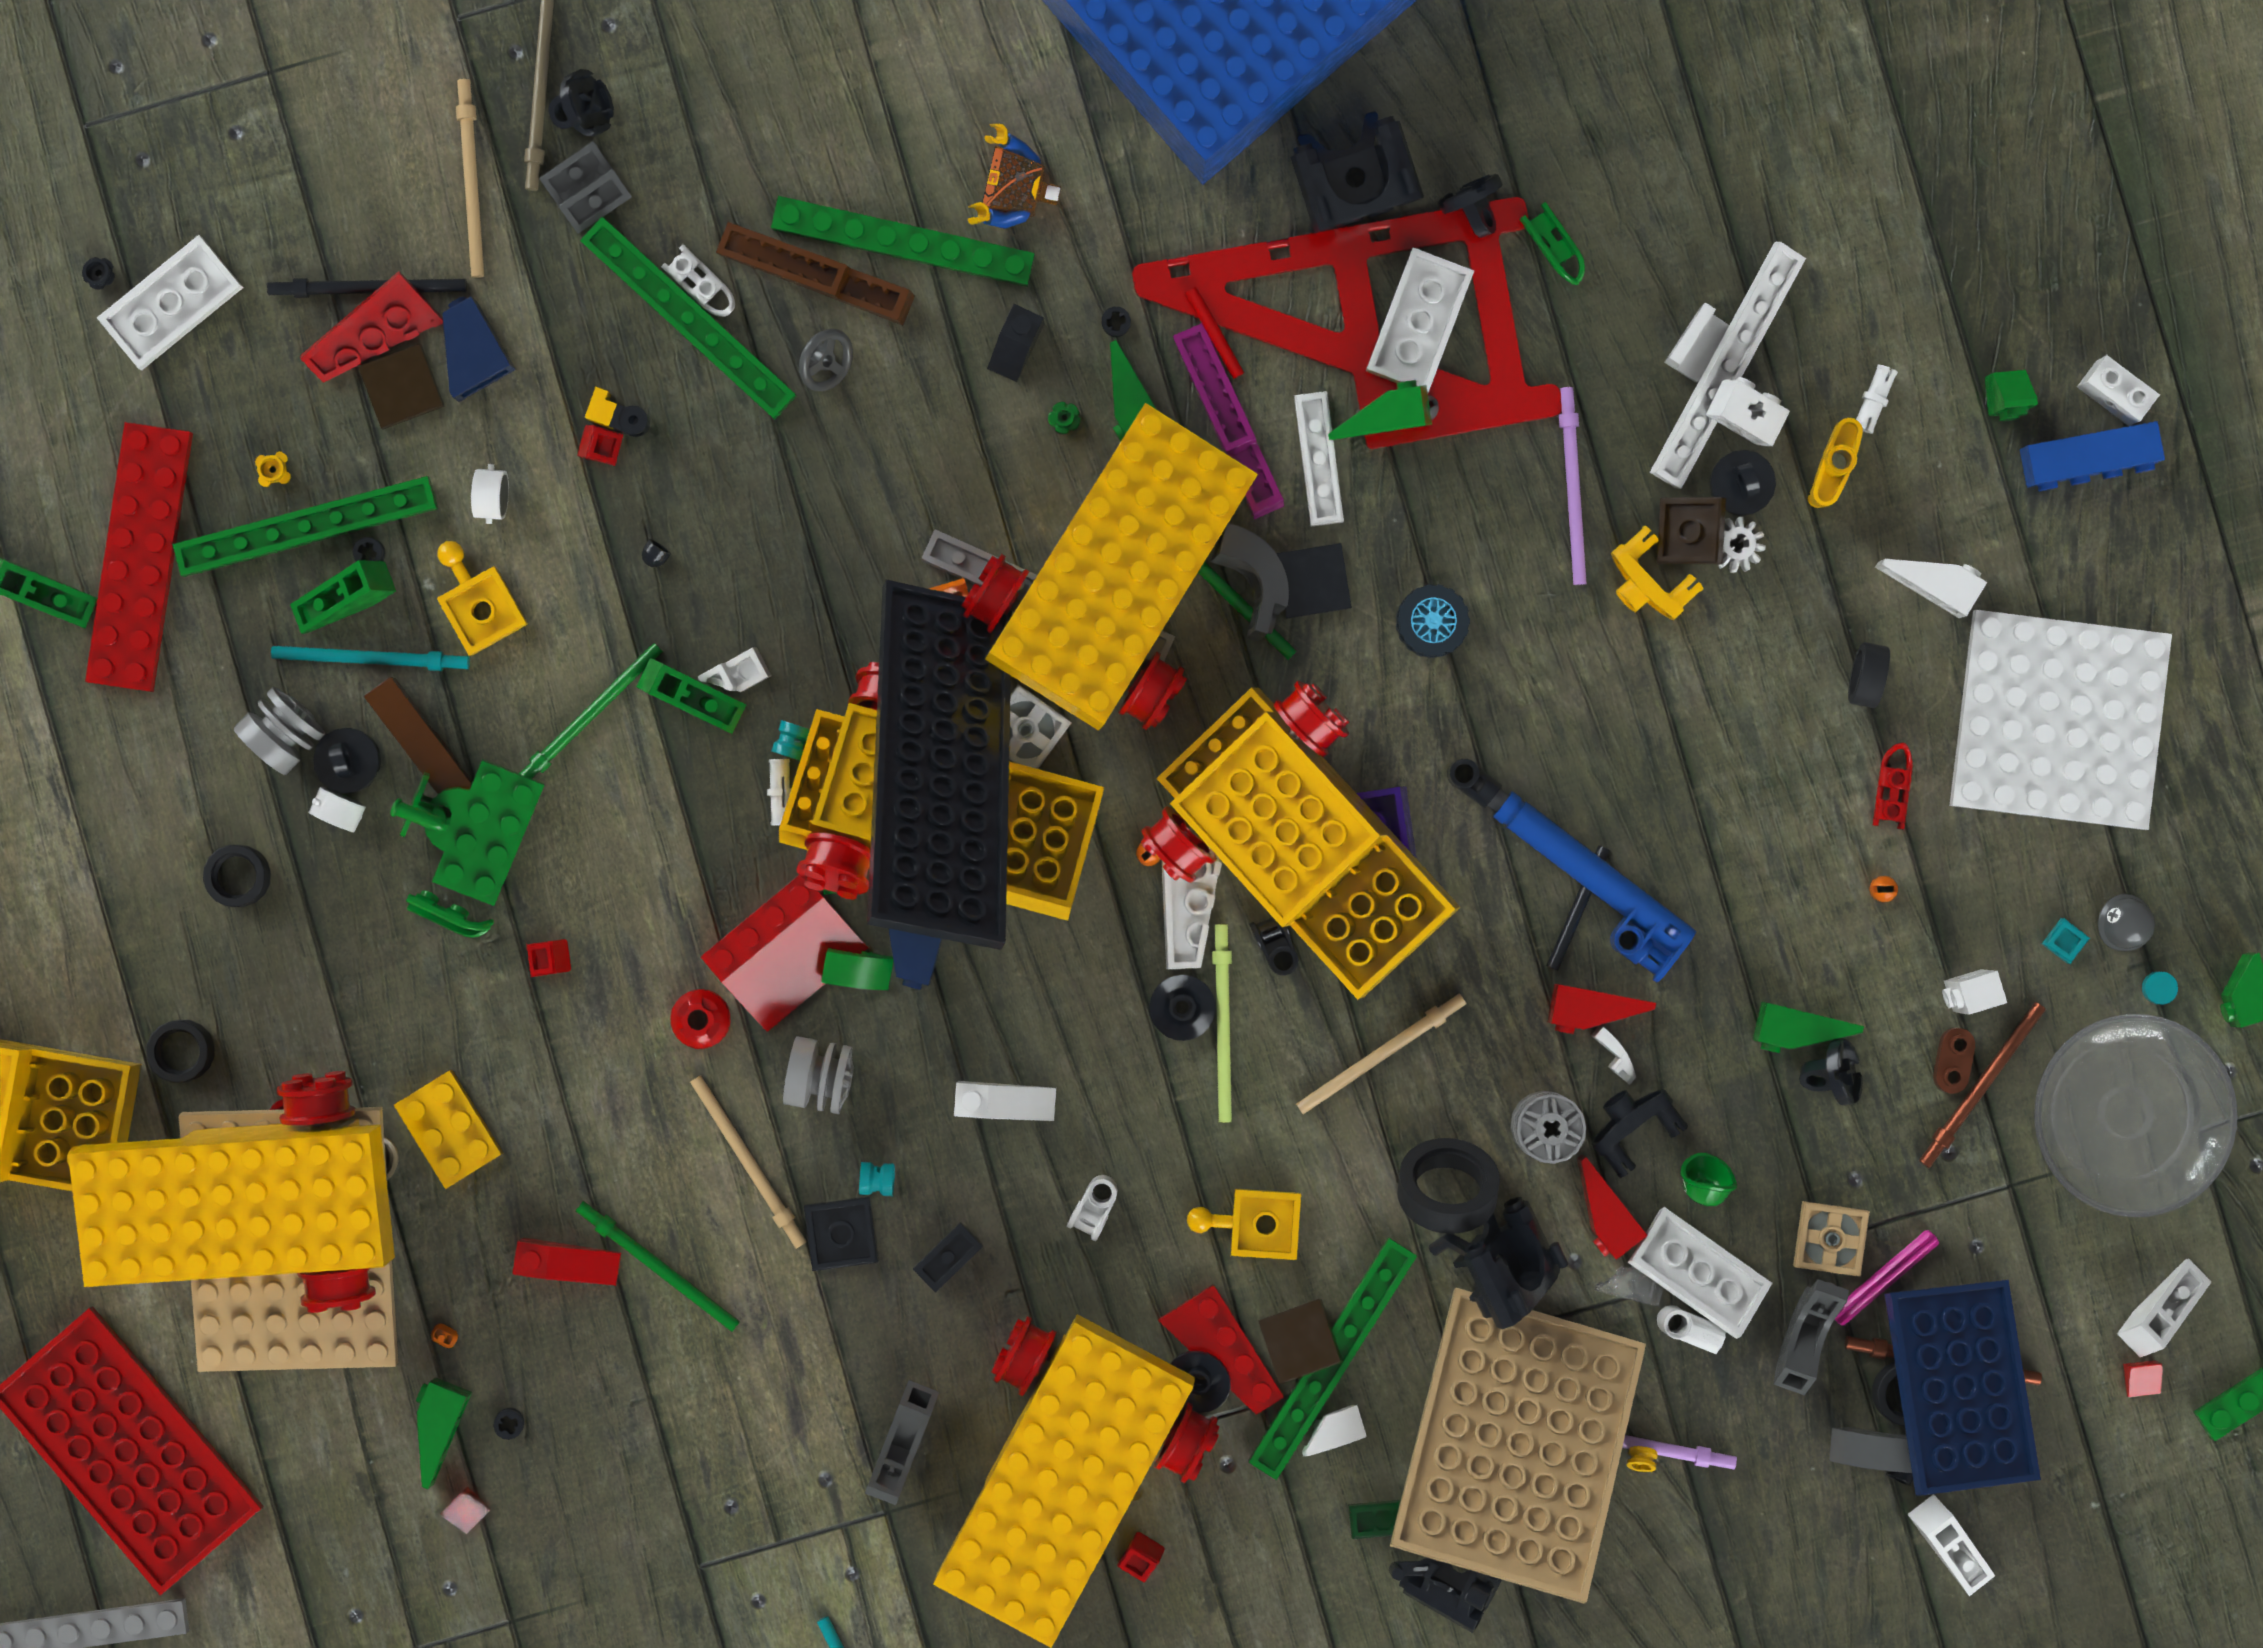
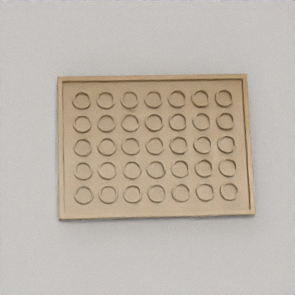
M382 1107L355 1108L356 1114L346 1119L359 1118V1126H381L386 1171ZM284 1109L182 1112L179 1115L180 1138L194 1130L281 1124L279 1117L284 1114ZM392 1260L385 1267L368 1270L370 1285L375 1287L376 1295L369 1300L361 1302V1308L351 1311H342L340 1307H333L319 1313H308L307 1307L302 1306L300 1302V1297L305 1294L303 1279L299 1278L297 1273L191 1280L198 1372L396 1367L398 1364Z
M1455 1288L1390 1546L1584 1604L1587 1602L1646 1344L1534 1310L1524 1316L1514 1326L1500 1329L1496 1327L1492 1317L1484 1318L1476 1302L1470 1301L1469 1297L1473 1292Z

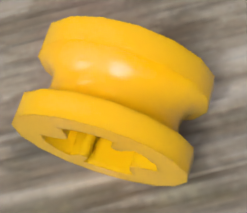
M1633 1446L1628 1449V1455L1631 1456V1459H1628L1626 1463L1628 1468L1639 1472H1653L1656 1470L1657 1465L1653 1462L1658 1457L1656 1450L1644 1446Z

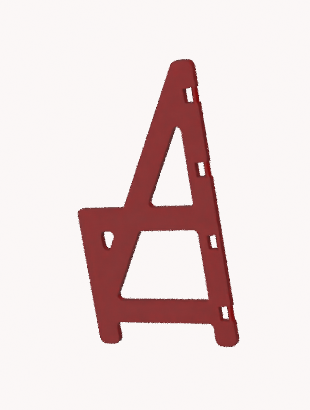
M1520 197L1488 202L1496 220V231L1483 238L1478 237L1474 233L1463 208L1446 214L1439 210L1327 230L1320 233L1288 237L1270 242L1266 241L1193 254L1175 259L1148 262L1137 265L1132 271L1136 295L1142 299L1198 318L1185 295V292L1197 287L1218 326L1352 374L1360 411L1385 392L1397 390L1395 382L1366 372L1380 335L1367 260L1375 256L1409 251L1412 248L1420 249L1453 242H1463L1466 245L1470 269L1474 270L1472 282L1490 382L1487 385H1482L1437 369L1428 395L1433 396L1439 404V412L1432 420V425L1364 435L1366 447L1378 449L1557 416L1562 410L1561 394L1556 385L1544 384L1530 387L1525 383L1499 242L1501 234L1520 231L1525 228L1519 219L1524 215L1528 218L1525 201ZM1389 229L1390 239L1371 242L1369 232ZM1289 246L1290 257L1271 260L1269 250ZM1189 264L1190 275L1171 278L1169 268ZM1330 265L1335 273L1344 330L1342 332H1334L1231 295L1226 292L1225 286L1230 282ZM1431 401L1429 402L1430 408L1434 406Z

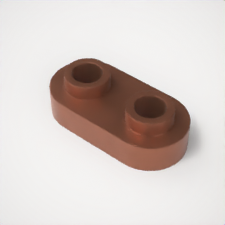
M1948 1029L1940 1038L1933 1079L1935 1085L1946 1093H1959L1966 1088L1969 1082L1975 1051V1039L1965 1029ZM1957 1039H1962L1964 1042V1047L1960 1051L1954 1048V1042ZM1951 1071H1955L1958 1075V1079L1954 1083L1948 1081V1074Z

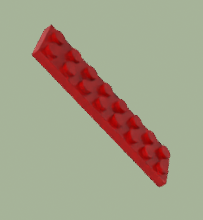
M128 422L124 423L85 678L87 683L154 692L175 556L172 544L177 543L193 438L192 432Z

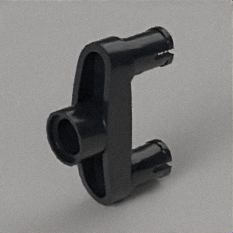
M1665 1089L1651 1092L1634 1101L1627 1090H1624L1611 1097L1604 1104L1603 1109L1611 1119L1594 1137L1592 1146L1599 1156L1606 1158L1619 1178L1628 1174L1621 1165V1162L1629 1171L1634 1170L1636 1164L1621 1147V1140L1652 1116H1656L1671 1138L1681 1134L1678 1129L1685 1131L1688 1128V1124L1672 1105L1673 1099Z

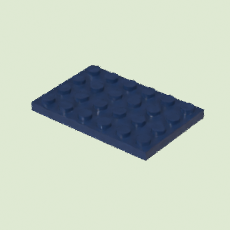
M2009 1280L1884 1294L1916 1496L2041 1480Z

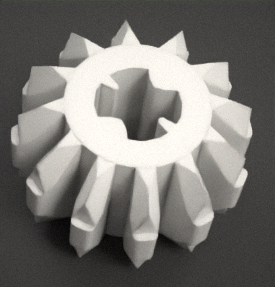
M1739 516L1735 521V526L1730 518L1725 519L1722 564L1717 565L1719 568H1723L1730 562L1729 570L1731 573L1737 572L1739 565L1746 572L1750 570L1749 561L1755 564L1761 561L1759 555L1754 551L1762 552L1765 550V545L1756 543V540L1764 537L1763 532L1756 534L1751 532L1756 526L1754 521L1744 527V517ZM1738 537L1741 539L1738 543L1743 542L1744 548L1734 552L1735 547L1731 548L1730 542Z

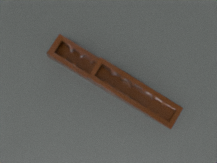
M727 222L716 251L721 256L902 326L905 323L915 297L907 288L851 269L846 264Z
M389 677L364 695V698L423 775L425 772L430 774L428 782L437 794L444 789L453 787L470 789L473 781L439 734L431 728L396 678Z

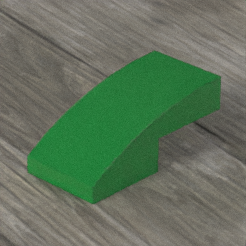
M828 948L821 983L859 989L889 990L894 964L893 957L862 951L861 954Z

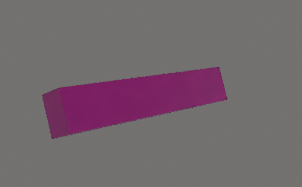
M1202 323L1174 335L1173 340L1224 453L1258 474L1244 497L1254 520L1284 507V499Z

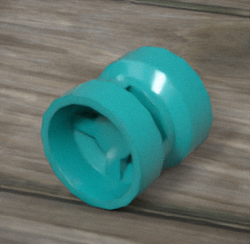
M781 720L778 728L780 736L774 742L771 752L800 761L810 729Z
M861 1162L859 1194L870 1195L872 1192L879 1191L882 1196H893L895 1163H884L881 1167H878L872 1162Z

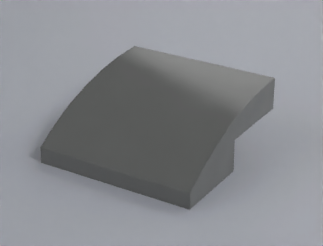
M594 141L539 177L577 234L632 197Z

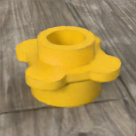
M277 452L275 455H259L256 458L255 465L259 474L258 482L261 486L269 487L272 483L277 482L287 484L290 481L291 474L287 472L286 467L288 457L285 453ZM274 466L276 471L272 473L270 468Z

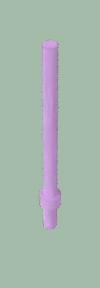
M1573 387L1560 388L1562 414H1559V428H1563L1573 585H1584L1587 583L1576 427H1579V415L1575 413Z
M1625 1435L1622 1447L1624 1449H1629L1633 1446L1649 1447L1656 1450L1658 1455L1694 1462L1695 1466L1705 1468L1712 1465L1734 1470L1737 1461L1736 1456L1711 1452V1448L1697 1446L1694 1449Z

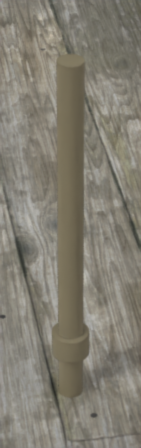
M541 0L529 146L525 149L524 163L527 164L525 189L531 191H538L540 166L544 165L545 151L542 150L554 0Z

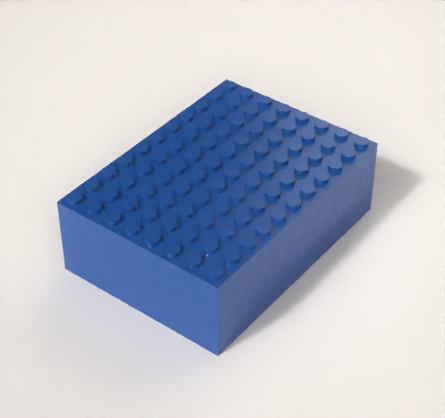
M1417 0L1042 1L1198 181L1204 185Z

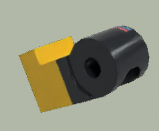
M595 387L585 414V418L588 421L631 437H640L647 433L650 428V418L642 408L633 405L624 407L609 401L611 398L609 391Z

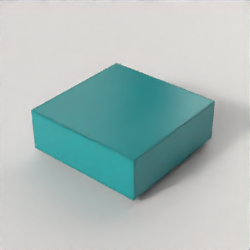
M2060 918L2041 944L2065 963L2071 964L2090 937L2065 918Z

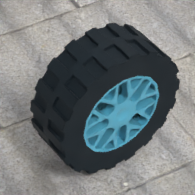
M1429 584L1413 590L1402 601L1396 614V630L1399 633L1401 642L1407 646L1406 648L1409 651H1413L1418 656L1428 658L1443 657L1458 648L1468 634L1470 624L1468 607L1465 606L1464 599L1460 595L1458 596L1451 588L1443 587L1444 585Z

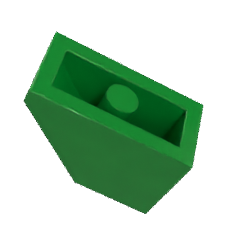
M2248 952L2242 954L2221 994L2223 1004L2220 1005L2221 1013L2224 1020L2230 1023L2231 1027L2242 1028L2263 1021V962L2260 953Z

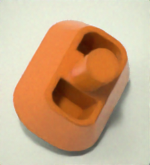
M440 1323L434 1327L431 1338L434 1342L445 1348H452L458 1340V1333Z

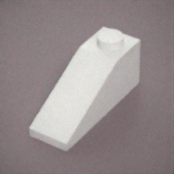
M1883 559L1875 566L1878 570L1957 618L1968 615L1987 584L1985 580L1980 578L1981 573L1977 569L1966 564L1962 567L1954 564Z
M958 1081L956 1083L954 1116L1054 1121L1056 1088Z
M2189 1258L2184 1260L2132 1312L2117 1334L2139 1357L2164 1349L2211 1284V1281Z
M1934 1494L1908 1513V1516L1969 1596L1995 1577L1956 1518Z

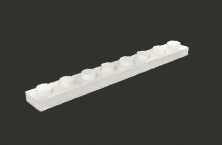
M1774 242L1650 473L1674 488H1682L1717 424V421L1708 417L1706 413L1722 380H1737L1738 377L1743 376L1806 259L1784 243Z

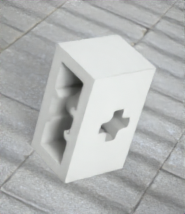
M2108 355L2097 360L2077 386L2078 389L2128 426L2140 422L2160 396L2159 393Z
M1738 377L1737 380L1723 379L1706 415L1756 445L1773 446L1790 411L1780 405L1781 400L1776 396L1765 392L1761 394L1754 390L1756 385L1745 378Z
M1980 969L1944 980L1946 989L1942 990L1943 998L1947 1007L1952 1008L1953 1012L1970 1015L2007 1003L1998 971Z

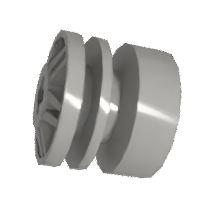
M272 687L267 692V696L275 706L264 699H260L258 706L265 717L262 719L256 714L248 712L235 725L234 731L246 746L266 764L279 773L287 775L301 760L299 753L293 745L296 743L305 749L311 750L313 743L305 733L316 740H320L325 735V732L316 722L313 714L303 704L276 687Z
M796 1036L787 1068L783 1104L805 1108L811 1094L817 1095V1111H824L827 1097L832 1098L830 1112L840 1114L842 1105L849 1095L854 1069L852 1046L843 1045L840 1058L836 1059V1043H830L825 1056H820L818 1040Z
M1542 1090L1531 1093L1517 1104L1512 1113L1510 1128L1514 1141L1524 1153L1539 1162L1555 1164L1566 1161L1579 1151L1585 1141L1586 1123L1582 1111L1575 1102L1556 1092ZM1546 1121L1550 1123L1556 1121L1554 1127L1557 1132L1554 1135L1550 1133L1544 1135L1546 1128L1543 1124Z

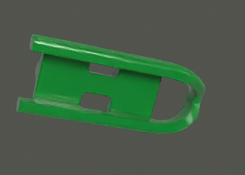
M1544 202L1541 204L1544 210L1542 214L1529 221L1526 215L1522 216L1519 220L1556 272L1572 285H1578L1583 279L1585 272L1584 258L1553 211ZM1555 228L1563 237L1560 241H1557L1551 233ZM1542 238L1545 239V241H1546L1547 244L1549 245V248H1548V246L1545 244V242L1543 241ZM1574 255L1579 265L1576 278L1569 275L1560 265Z
M422 890L416 896L409 894L406 902L409 903L408 911L464 937H480L486 934L494 924L493 919L483 922L468 921L466 919L469 912L456 904H452L450 908L447 907L446 909L438 905L439 898L435 894L426 890Z

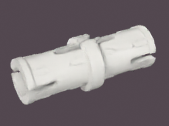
M1877 365V370L1870 387L1862 395L1864 401L1856 418L1862 425L1863 432L1873 434V429L1883 407H1887L1889 402L1886 398L1898 373L1896 370H1890L1889 367L1884 365Z
M769 759L770 789H767V796L771 798L770 825L781 824L791 792L790 759Z

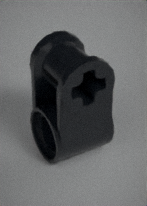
M1273 917L1258 924L1255 922L1249 923L1260 950L1263 951L1272 972L1280 976H1286L1294 972L1299 960L1287 926L1282 928ZM1277 927L1276 930L1269 932L1267 934H1263V932L1271 928ZM1284 951L1291 955L1293 963L1288 970H1279L1274 965V957L1278 952Z

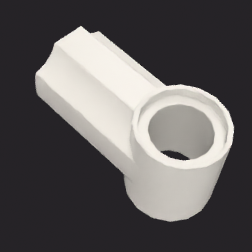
M1674 1305L1665 1306L1657 1315L1658 1327L1671 1338L1684 1341L1714 1354H1717L1718 1350L1722 1348L1726 1338V1331L1710 1320L1682 1310ZM1679 1314L1682 1319L1681 1325L1675 1330H1670L1668 1327L1669 1319L1673 1315Z

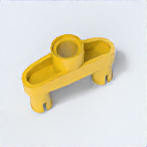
M1854 418L1841 420L1832 431L1821 458L1812 489L1809 492L1810 495L1807 498L1808 503L1814 508L1828 507L1837 501L1851 471L1857 464V453L1862 439L1863 428L1859 421ZM1834 453H1840L1845 457L1846 466L1844 469H1838L1833 465L1832 456Z
M1643 526L1625 545L1620 544L1611 552L1615 565L1626 580L1616 590V594L1635 613L1647 603L1663 616L1675 620L1684 611L1683 607L1704 588L1698 582L1690 590L1687 589L1696 580L1691 574H1688L1670 593L1665 592L1639 565L1638 559L1659 540L1653 534L1643 542V538L1651 532L1647 526Z

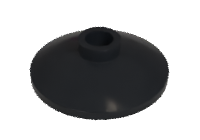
M1190 975L1171 976L1162 981L1154 990L1150 999V1016L1155 1027L1166 1037L1179 1041L1191 1040L1202 1035L1210 1027L1215 1015L1214 996L1209 987L1196 977ZM1179 1001L1188 1003L1189 1009L1186 1013L1181 1014L1177 1012L1176 1004Z
M1189 1351L1180 1354L1170 1363L1195 1377L1194 1387L1184 1406L1189 1402L1193 1404L1192 1410L1203 1413L1217 1409L1226 1401L1231 1389V1378L1227 1368L1217 1357L1203 1351ZM1195 1374H1201L1206 1379L1200 1380L1195 1376Z

